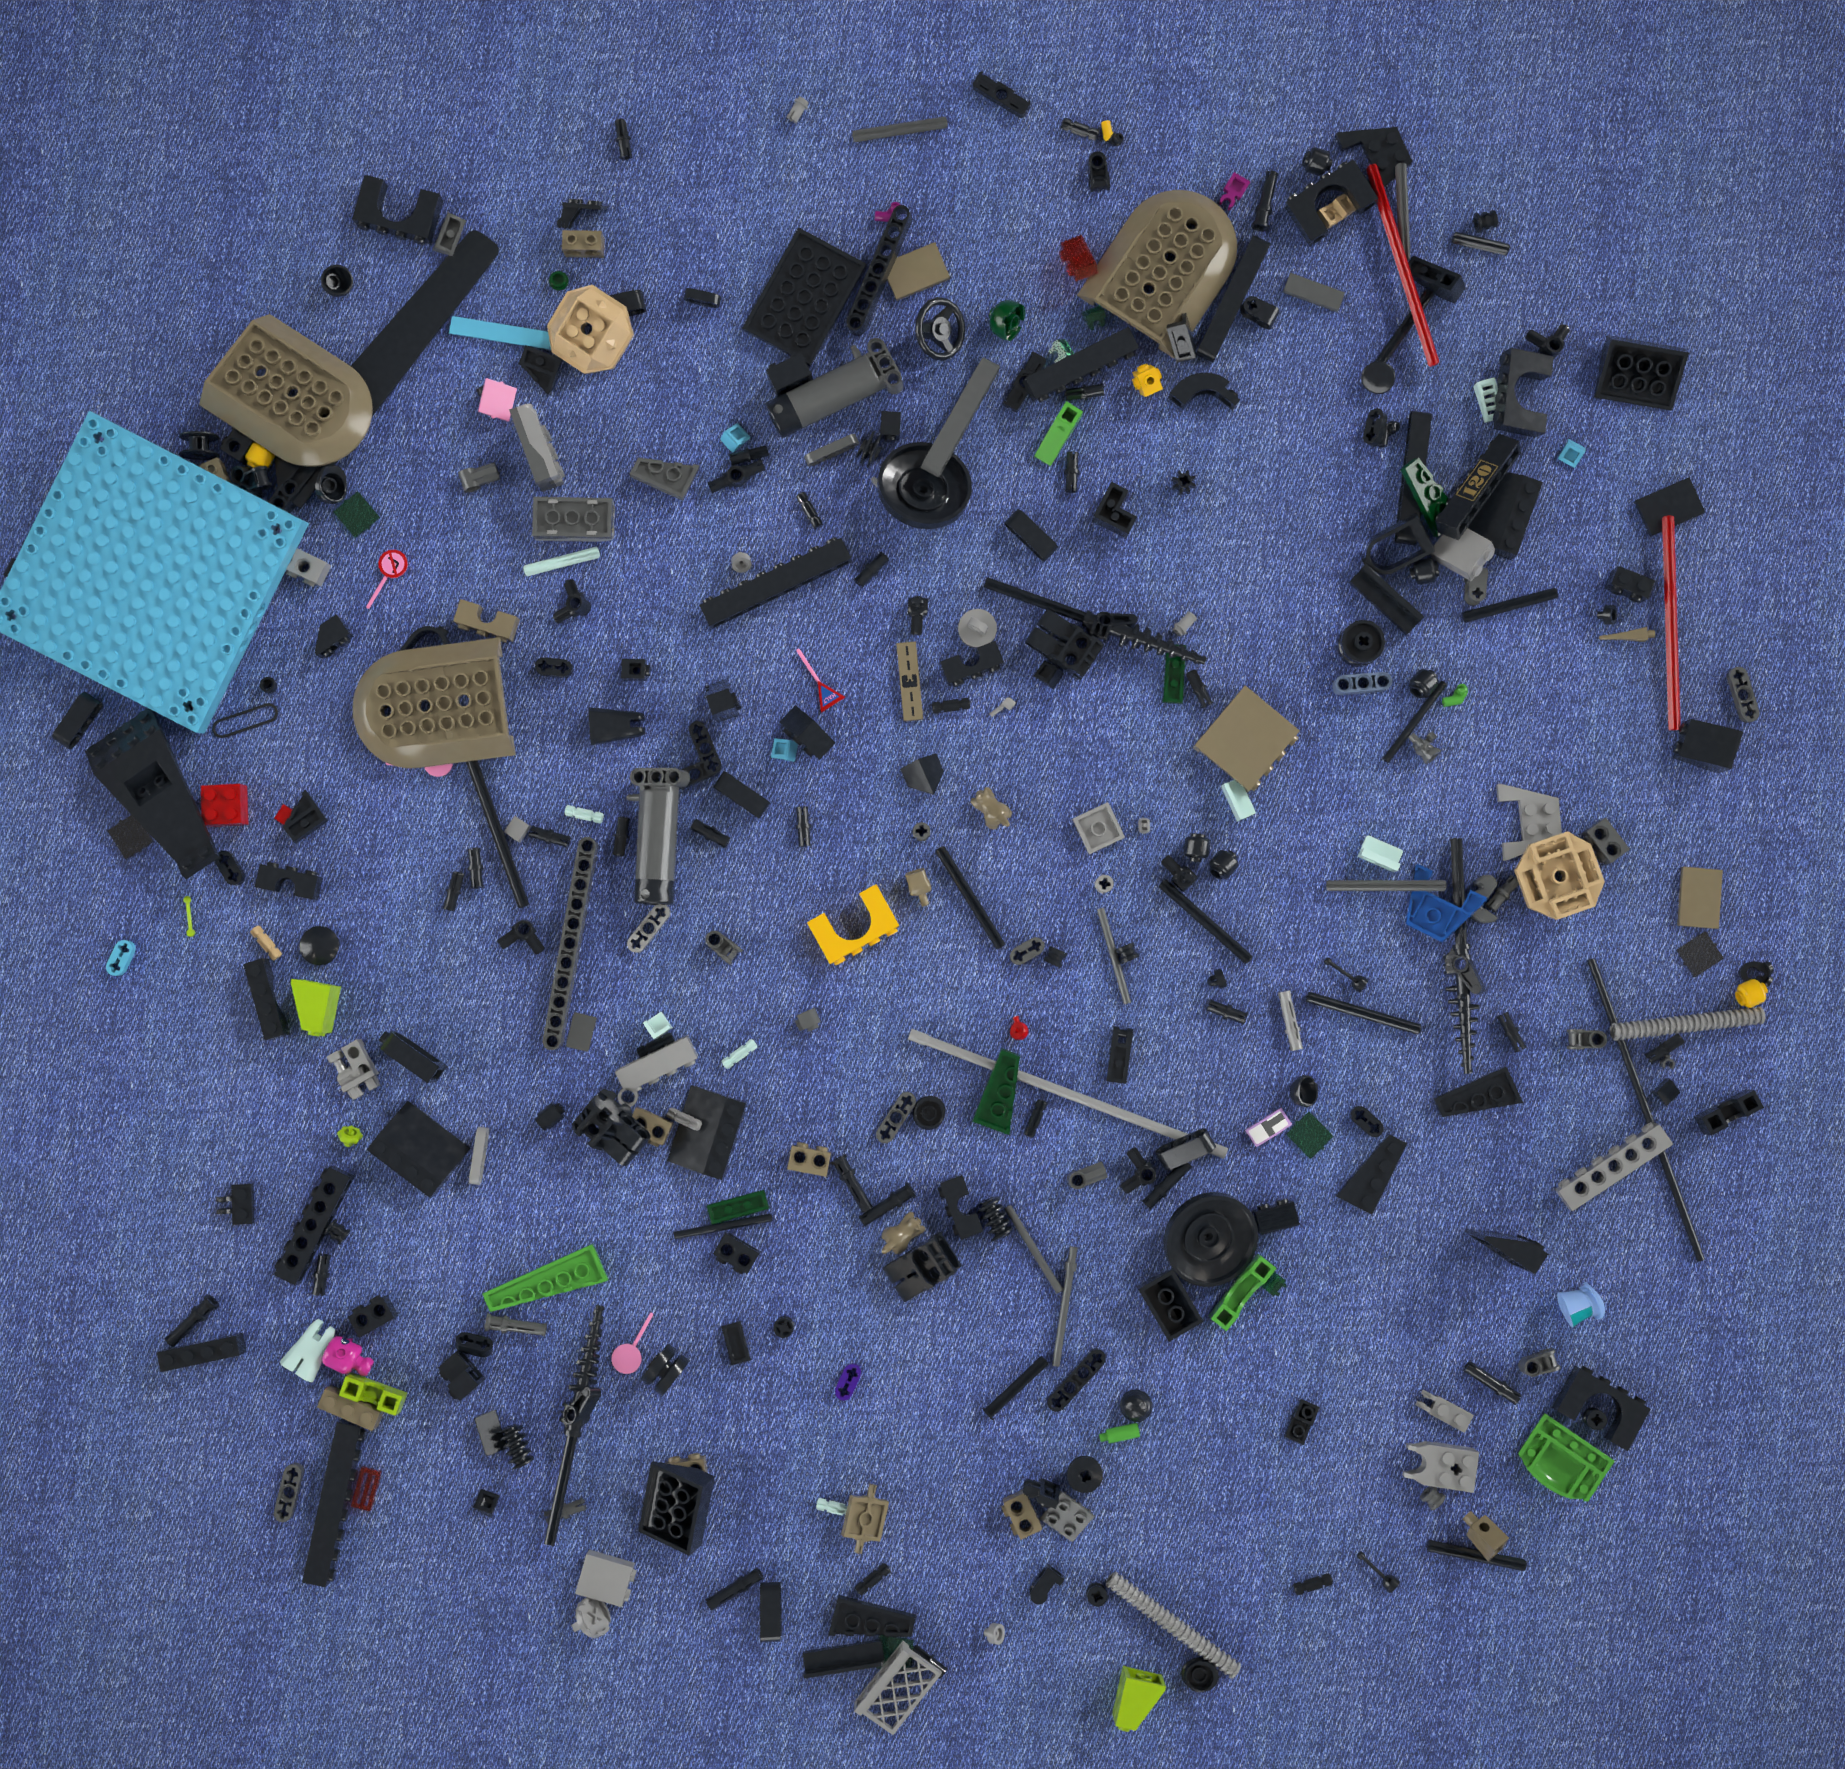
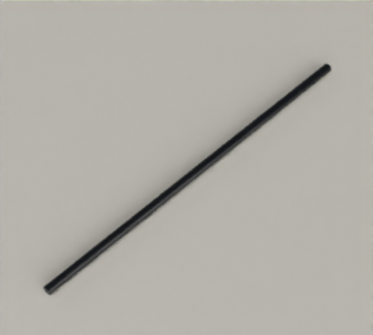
M1595 958L1589 959L1587 962L1610 1025L1612 1023L1618 1024ZM1619 1039L1616 1042L1647 1124L1650 1122L1653 1124L1655 1121L1626 1042ZM1664 1150L1658 1154L1696 1260L1697 1262L1705 1260L1666 1151Z

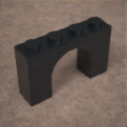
M1354 159L1350 162L1345 161L1341 163L1336 171L1333 173L1327 172L1320 178L1319 182L1308 184L1303 192L1300 194L1294 193L1287 199L1285 209L1309 247L1326 237L1328 232L1315 210V201L1322 193L1331 190L1344 193L1348 196L1359 215L1377 205L1379 198Z
M364 174L352 217L357 227L365 231L369 229L376 230L377 233L385 236L392 234L400 240L411 239L420 245H425V243L432 244L444 201L441 195L421 189L413 214L403 221H390L383 217L382 206L388 188L387 184L383 179Z
M1510 348L1502 352L1499 359L1500 373L1497 378L1498 392L1495 396L1496 410L1493 415V429L1534 438L1545 434L1547 414L1523 408L1516 399L1515 384L1519 377L1542 381L1552 376L1554 357L1516 348Z
M1574 1366L1552 1408L1575 1421L1589 1397L1598 1393L1609 1394L1615 1402L1616 1415L1604 1438L1628 1451L1651 1410L1645 1406L1646 1401L1636 1395L1634 1399L1627 1395L1629 1391L1620 1386H1617L1615 1389L1610 1386L1611 1381L1601 1375L1599 1378L1592 1375L1594 1371L1585 1366L1581 1368Z

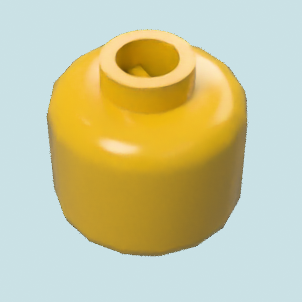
M256 442L252 443L245 455V459L248 461L246 464L253 468L258 466H267L269 468L275 458L273 453Z
M1751 979L1737 986L1735 997L1741 1006L1752 1008L1765 1002L1768 990L1763 982L1760 983L1756 979Z

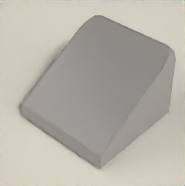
M514 816L504 833L521 843L531 826Z

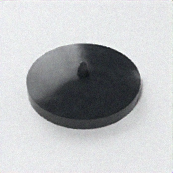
M927 442L909 443L893 450L880 467L877 490L885 509L898 521L914 528L937 529L953 523L964 513L970 500L972 481L965 464L954 453L939 478L921 469L923 461L933 443Z
M1220 1192L1199 1194L1184 1202L1169 1219L1164 1233V1253L1172 1269L1188 1283L1202 1287L1222 1285L1239 1276L1252 1261L1258 1244V1228L1250 1210L1237 1198Z

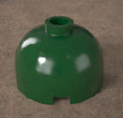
M1004 300L990 310L989 323L992 332L1003 340L1012 341L1022 328L1018 327L1020 320L1024 321L1025 307L1016 301Z

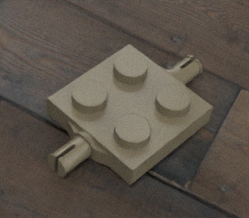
M869 1483L867 1495H850L841 1532L843 1537L857 1540L854 1550L857 1554H862L864 1542L881 1541L889 1501L875 1497L877 1485Z

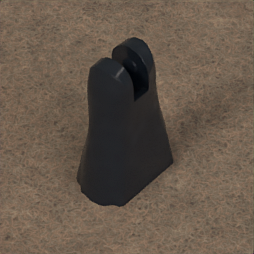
M589 707L591 746L643 736L645 734V727H630V722L644 721L645 715L636 711Z

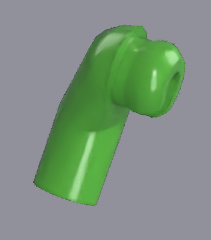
M1459 684L1452 696L1442 698L1443 707L1462 704L1468 694L1467 686Z

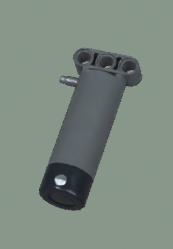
M880 338L871 339L867 344L868 353L864 355L860 353L856 345H852L850 349L855 359L765 403L766 409L780 437L785 438L885 388L891 394H899L904 386L902 376L883 340ZM875 349H881L879 352H873ZM885 364L889 365L886 368H882V366ZM893 380H897V381H898V382L895 383V384H891V383H890V382L893 381Z
M635 768L630 774V781L632 784L640 786L639 794H628L626 796L628 801H639L634 902L645 905H673L679 788L686 787L689 784L690 775L688 772L677 768ZM679 774V779L676 782V776Z

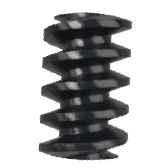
M999 1196L988 1198L976 1204H982L978 1211L985 1212L981 1219H988L984 1226L992 1228L987 1233L995 1235L991 1242L1008 1236L1009 1232L1013 1229L1012 1226H1006L1010 1222L1009 1219H1002L1006 1215V1211H999L1003 1208V1204H996L1000 1200Z
M513 1424L497 1431V1433H504L500 1441H507L502 1446L503 1449H510L505 1454V1456H512L508 1464H515L510 1470L527 1465L534 1459V1456L528 1455L531 1452V1448H524L529 1443L528 1440H522L526 1434L519 1433L523 1429V1425Z

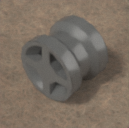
M1428 1486L1420 1495V1499L1423 1502H1427L1428 1507L1432 1511L1442 1505L1446 1498L1443 1493L1437 1491V1487Z

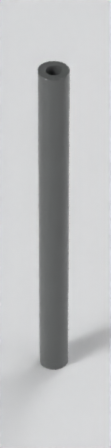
M1097 909L1124 1005L1132 1003L1105 909Z
M1011 1204L1004 1208L1056 1294L1063 1291V1288Z

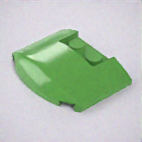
M1545 1413L1518 1452L1527 1470L1541 1484L1561 1496L1569 1499H1583V1501L1590 1500L1615 1462Z

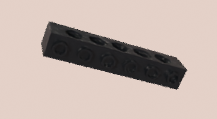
M334 1165L323 1170L320 1176L322 1181L319 1186L314 1188L310 1204L304 1207L302 1211L304 1216L301 1222H297L293 1229L295 1234L292 1240L287 1241L283 1249L285 1251L283 1257L279 1258L275 1264V1276L294 1286L301 1283L325 1236L324 1232L336 1215L355 1177L354 1175ZM329 1183H332L335 1187L333 1194L327 1190ZM320 1201L324 1202L326 1205V1209L324 1212L320 1211L318 1208V1204ZM311 1219L316 1221L317 1226L315 1230L309 1226ZM301 1237H304L307 1240L306 1247L301 1246ZM292 1255L298 1258L297 1265L292 1264Z

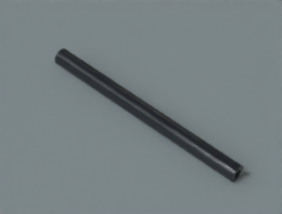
M1439 682L1436 690L1427 698L1382 758L1385 762L1389 763L1445 689L1447 686L1445 682Z
M772 1213L675 1231L673 1234L676 1240L771 1222L773 1218Z

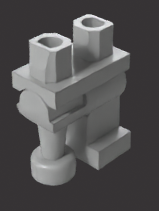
M356 1039L342 1047L343 1053L341 1050H338L326 1057L330 1064H335L339 1073L337 1081L343 1093L347 1092L353 1100L364 1095L359 1086L360 1084L365 1082L369 1091L380 1086L376 1076L379 1072L370 1059L362 1039ZM344 1055L346 1056L351 1066L346 1067L344 1062L341 1060V1058H343Z

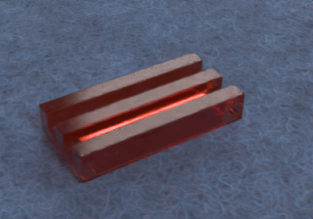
M366 1466L361 1467L351 1507L369 1512L372 1510L382 1474L381 1470L369 1469ZM365 1473H368L361 1503L359 1504L357 1503L361 1491ZM373 1475H375L368 1505L366 1506L365 1502Z

